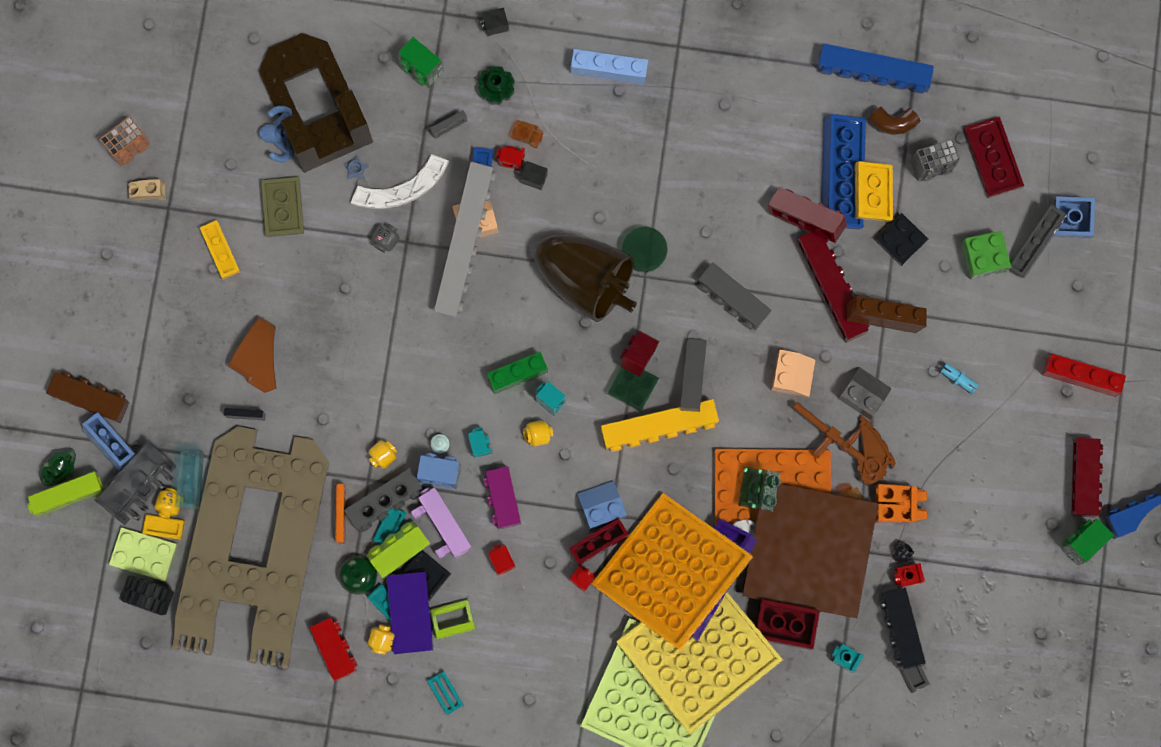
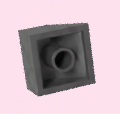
M859 367L839 397V400L871 420L892 388Z

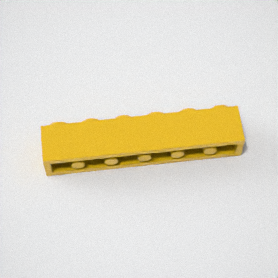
M714 399L701 402L700 412L681 411V407L602 425L601 432L605 449L617 452L622 450L623 446L629 445L630 448L640 446V442L648 441V443H655L660 441L659 438L665 436L667 439L678 437V433L693 434L697 432L696 429L703 427L704 430H710L715 428V425L719 423Z

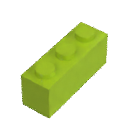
M412 521L411 523L404 524L396 534L389 535L381 545L371 548L366 556L381 577L384 578L427 547L430 542L417 524Z

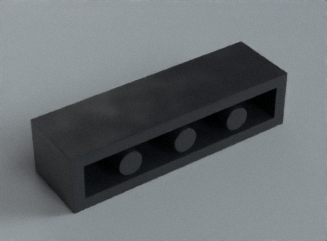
M906 587L883 592L881 598H879L881 610H885L886 617H884L886 629H890L891 636H889L891 648H895L896 655L894 656L896 667H900V671L924 666L926 661Z

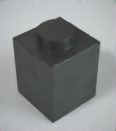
M504 7L482 13L483 19L480 20L482 31L486 30L487 36L509 31Z
M526 161L525 166H521L518 173L520 183L542 190L548 175V168Z

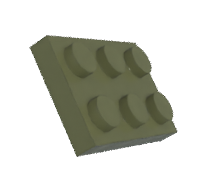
M300 178L261 180L265 236L275 237L304 234Z

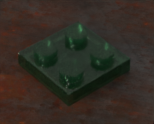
M621 368L607 395L642 412L659 378L645 370L638 377L627 369Z

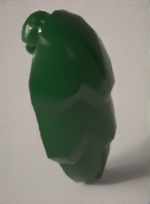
M64 450L56 452L50 460L46 461L40 472L41 482L46 486H53L63 482L74 470L75 451Z

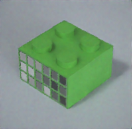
M1002 231L965 238L961 243L970 280L1004 273L1011 268Z

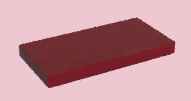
M1000 116L963 128L987 198L1024 187Z

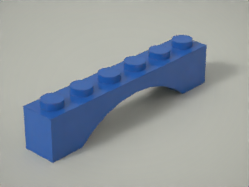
M1155 494L1144 497L1145 502L1138 504L1137 501L1127 504V509L1120 511L1117 508L1108 512L1110 516L1104 519L1109 531L1114 535L1113 539L1136 531L1147 513L1161 504V495L1156 497Z

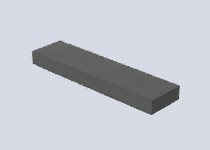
M1050 204L1012 260L1010 270L1025 279L1067 217V214Z
M687 339L681 411L700 412L707 340Z

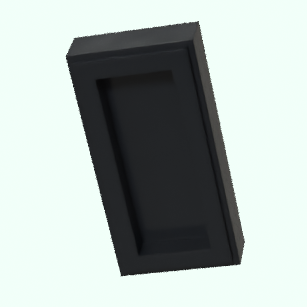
M224 409V416L226 418L265 421L266 414L262 410Z

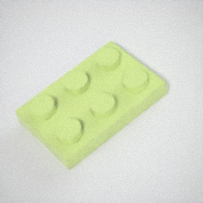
M121 528L109 565L166 582L178 544Z

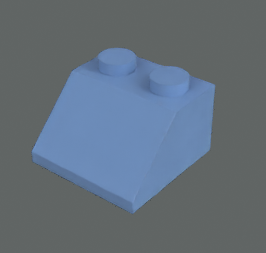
M614 481L577 494L590 530L610 524L618 518L621 520L627 517Z

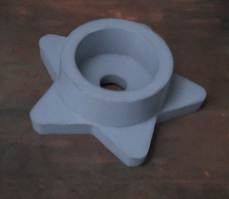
M358 156L350 163L344 164L349 170V179L355 176L364 179L363 171L369 167L368 164L362 163Z

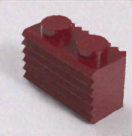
M639 330L637 336L632 335L629 340V349L625 348L620 356V359H622L621 368L627 369L640 377L660 341Z

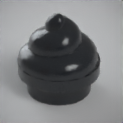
M903 542L895 547V561L908 562L913 558L914 550L907 543Z

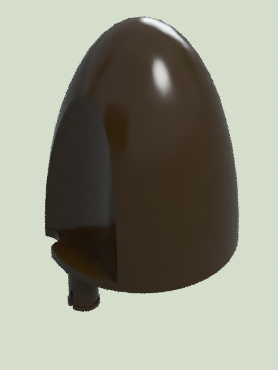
M552 235L542 239L537 244L535 260L542 276L576 310L595 322L603 320L617 305L628 310L630 313L633 312L634 309L632 307L635 308L637 302L623 295L627 292L625 289L628 290L630 286L628 282L634 269L633 256L600 241L576 235Z

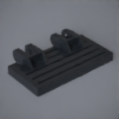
M146 441L94 500L123 525L130 520L124 514L125 512L139 521L141 518L139 514L129 507L136 503L141 510L147 512L149 508L137 498L140 497L144 502L150 498L156 491L151 485L152 482L161 490H165L166 486L159 482L156 477L161 473L169 482L173 483L175 479L164 468L172 473L177 466Z

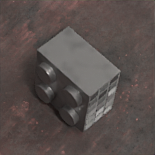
M953 139L916 150L910 161L917 180L924 179L926 182L934 179L935 175L942 174V176L952 173L960 158Z

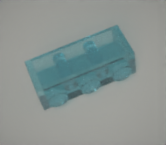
M181 449L176 507L181 510L200 509L204 452L201 450Z

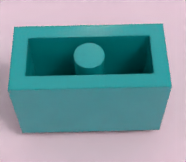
M548 381L546 384L542 383L536 390V402L555 416L566 403V395Z

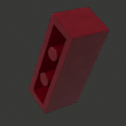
M618 518L571 546L569 551L577 565L581 566L629 537V534Z

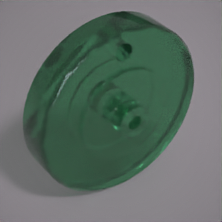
M638 227L630 231L624 238L622 251L634 257L633 270L642 273L652 272L664 263L667 256V242L664 236L654 228Z

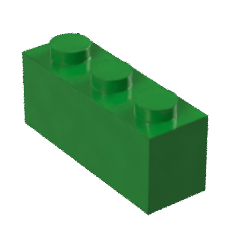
M540 351L491 371L487 375L494 393L497 394L548 373V368Z

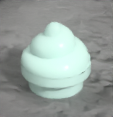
M438 434L431 439L430 445L435 453L442 454L449 449L450 442L445 435Z

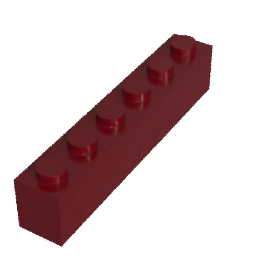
M811 232L798 238L797 244L845 342L847 343L867 334L869 325L847 321V302L853 299V290L850 284L845 282L843 278L845 276L841 266H837L835 261L836 255L833 249H829L827 245L828 240Z

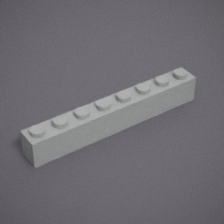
M473 161L470 163L434 309L435 312L455 317L458 312H462L464 302L461 301L462 294L466 295L469 284L465 283L467 275L471 276L473 265L470 264L471 257L476 256L478 248L474 244L476 238L480 239L482 228L479 227L480 220H485L487 209H484L485 201L489 202L492 191L488 190L490 182L494 183L496 176L493 166Z

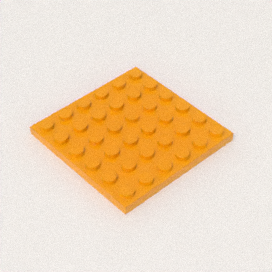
M662 493L595 578L592 585L680 651L749 563L752 555L669 496Z

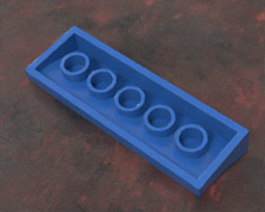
M830 114L824 118L821 204H824L833 211H840L845 215L847 223L845 229L861 230L863 229L864 219L855 218V163L858 161L865 162L866 119Z

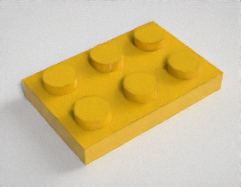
M860 161L855 163L856 219L886 222L893 220V165Z

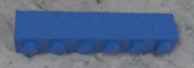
M823 43L817 70L827 75L834 73L842 78L853 77L858 78L861 82L873 81L881 86H887L888 84L900 90L907 88L912 89L916 93L928 92L934 66Z

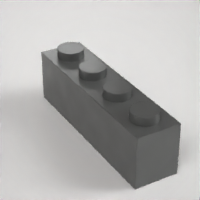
M713 262L697 281L701 291L706 294L709 292L717 304L726 306L728 312L736 318L738 316L742 319L743 325L750 330L753 328L756 331L772 311Z

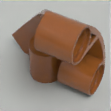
M260 317L239 345L228 367L244 376L249 384L267 393L277 389L274 371V336L276 326Z

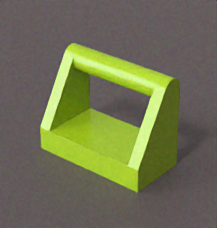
M468 599L430 609L438 640L476 630ZM466 608L469 622L439 629L437 615Z

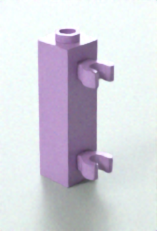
M430 487L423 490L421 496L418 497L422 505L411 511L415 520L428 513L447 545L435 551L438 557L441 559L452 552L454 557L458 558L472 549L437 490Z

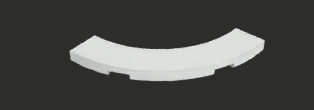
M431 154L428 162L418 175L394 188L382 190L357 186L351 204L369 209H387L410 203L424 195L438 182L445 172L449 161Z

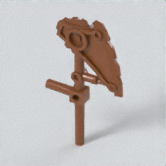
M799 402L793 406L797 412L825 434V439L813 453L815 458H819L830 444L836 442L843 452H848L858 460L859 466H857V471L860 472V481H863V484L868 486L873 485L877 480L881 481L883 476H886L887 465L892 469L896 464L892 453H889L888 445L884 439L882 441L880 433L875 428L873 429L872 424L863 415L858 420L860 423L857 431L852 433L848 440L845 441L840 437L841 432L834 426L829 428ZM859 433L861 437L862 454L852 446V444L858 438Z

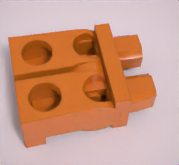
M876 485L875 503L879 504L875 523H915L927 519V509H917V502L927 501V491L917 489L916 486Z

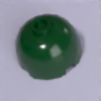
M354 556L345 560L338 574L339 582L343 589L355 595H362L371 591L378 578L375 567L369 559L362 556Z

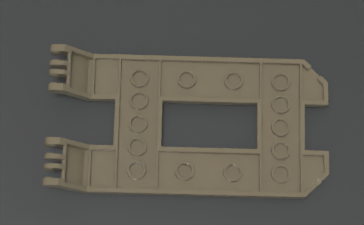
M236 427L214 443L175 614L172 649L179 650L182 636H186L188 639L185 650L187 652L191 651L193 638H195L193 653H199L201 639L207 640L204 654L211 656L214 647L216 617L220 601L257 607L252 632L249 663H257L259 649L265 651L262 659L264 666L268 664L270 652H272L270 667L276 666L277 655L281 653L284 654L281 668L288 670L291 659L293 632L329 462L314 440L294 437L291 455L254 449L258 431L250 428ZM245 487L282 494L266 568L229 561Z

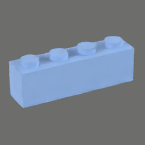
M574 49L571 74L645 84L648 60Z

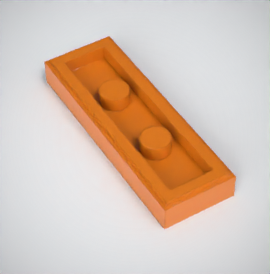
M345 484L336 485V542L338 544H345L346 538Z

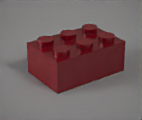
M762 599L759 604L756 628L770 643L813 650L820 610Z

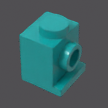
M483 428L472 429V433H468L474 458L493 454L492 448H487L491 444L488 434L484 435Z
M841 644L840 647L836 646L831 654L834 657L832 659L833 663L851 673H855L864 656L844 644ZM845 653L850 655L849 661L844 660L843 656Z

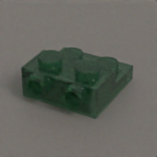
M745 467L738 506L773 511L774 506L777 504V487L781 484L780 473Z

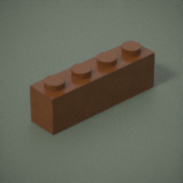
M855 296L847 302V321L917 333L927 326V308Z
M64 371L61 374L54 372L46 391L47 395L96 414L98 412L102 417L115 422H122L130 403L125 399V395L115 392L113 395L107 392V388L97 385L95 388L90 386L89 381L79 378L78 381L72 379L73 375Z

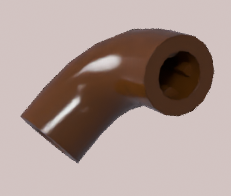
M881 106L868 118L874 127L883 133L891 135L904 134L921 122L918 114L911 108H908L899 116H892Z

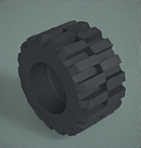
M127 576L119 599L124 603L162 616L166 615L174 592L169 588L141 578Z

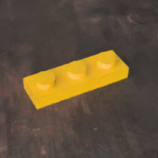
M216 220L200 227L222 279L224 280L240 273L219 222Z

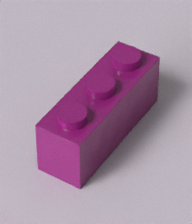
M509 467L486 471L487 476L483 477L485 488H489L491 493L487 497L489 506L494 507L495 514H492L494 526L498 525L500 530L521 525Z

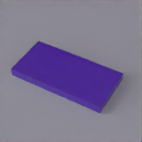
M426 572L387 576L391 629L394 634V654L434 650Z

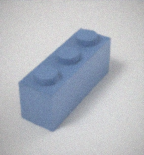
M98 412L82 424L83 432L118 472L134 456L135 453Z

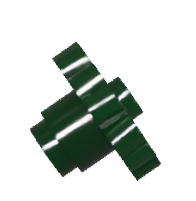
M492 66L489 71H483L478 77V83L480 84L477 88L478 93L483 100L488 99L492 105H501L503 100H510L514 94L513 85L515 84V79L512 77L511 72H504L503 67Z

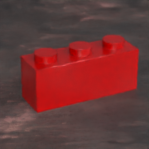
M328 618L309 627L333 681L336 682L357 672L355 668L358 666L354 655L351 657L347 649L350 646L346 638L342 639L339 633L342 631L338 620L334 621L333 618Z

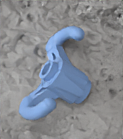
M276 106L268 111V116L273 117L278 113L283 114L273 124H266V126L260 129V138L267 143H274L284 153V155H278L274 152L270 153L269 157L272 160L286 162L293 158L294 150L288 144L287 133L281 120L292 116V110L286 106Z

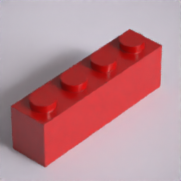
M1050 354L1046 358L1042 373L1043 376L1113 397L1122 394L1126 375L1056 354Z

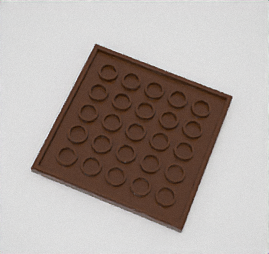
M763 481L753 534L757 542L750 553L752 559L747 566L742 596L820 610V612L857 619L879 503Z

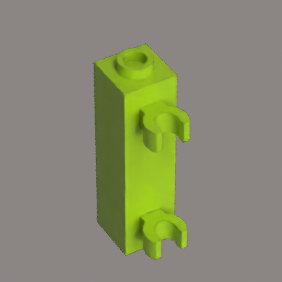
M94 471L29 496L27 506L31 514L40 517L98 495L104 487L99 474Z

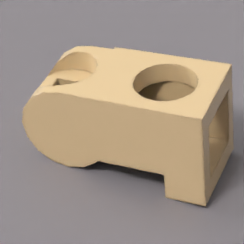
M161 179L130 182L129 199L136 201L150 199L166 200V183Z

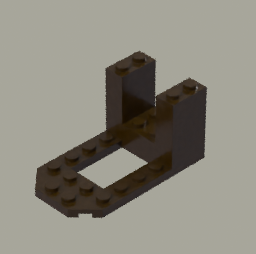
M301 33L268 48L259 73L274 106H286L292 110V116L281 120L304 173L373 143L365 117L353 91L349 90L327 41ZM319 68L338 111L304 126L285 82Z

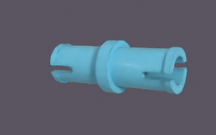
M948 362L945 363L944 367L950 372L944 368L940 371V373L953 380L955 385H960L971 394L975 389L970 387L969 384L974 388H977L979 385L967 377L965 372L958 371Z

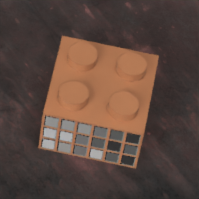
M130 116L100 138V141L120 166L130 163L135 155L146 151L149 147L148 145L151 144Z

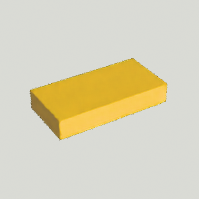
M146 515L142 534L182 540L185 521Z

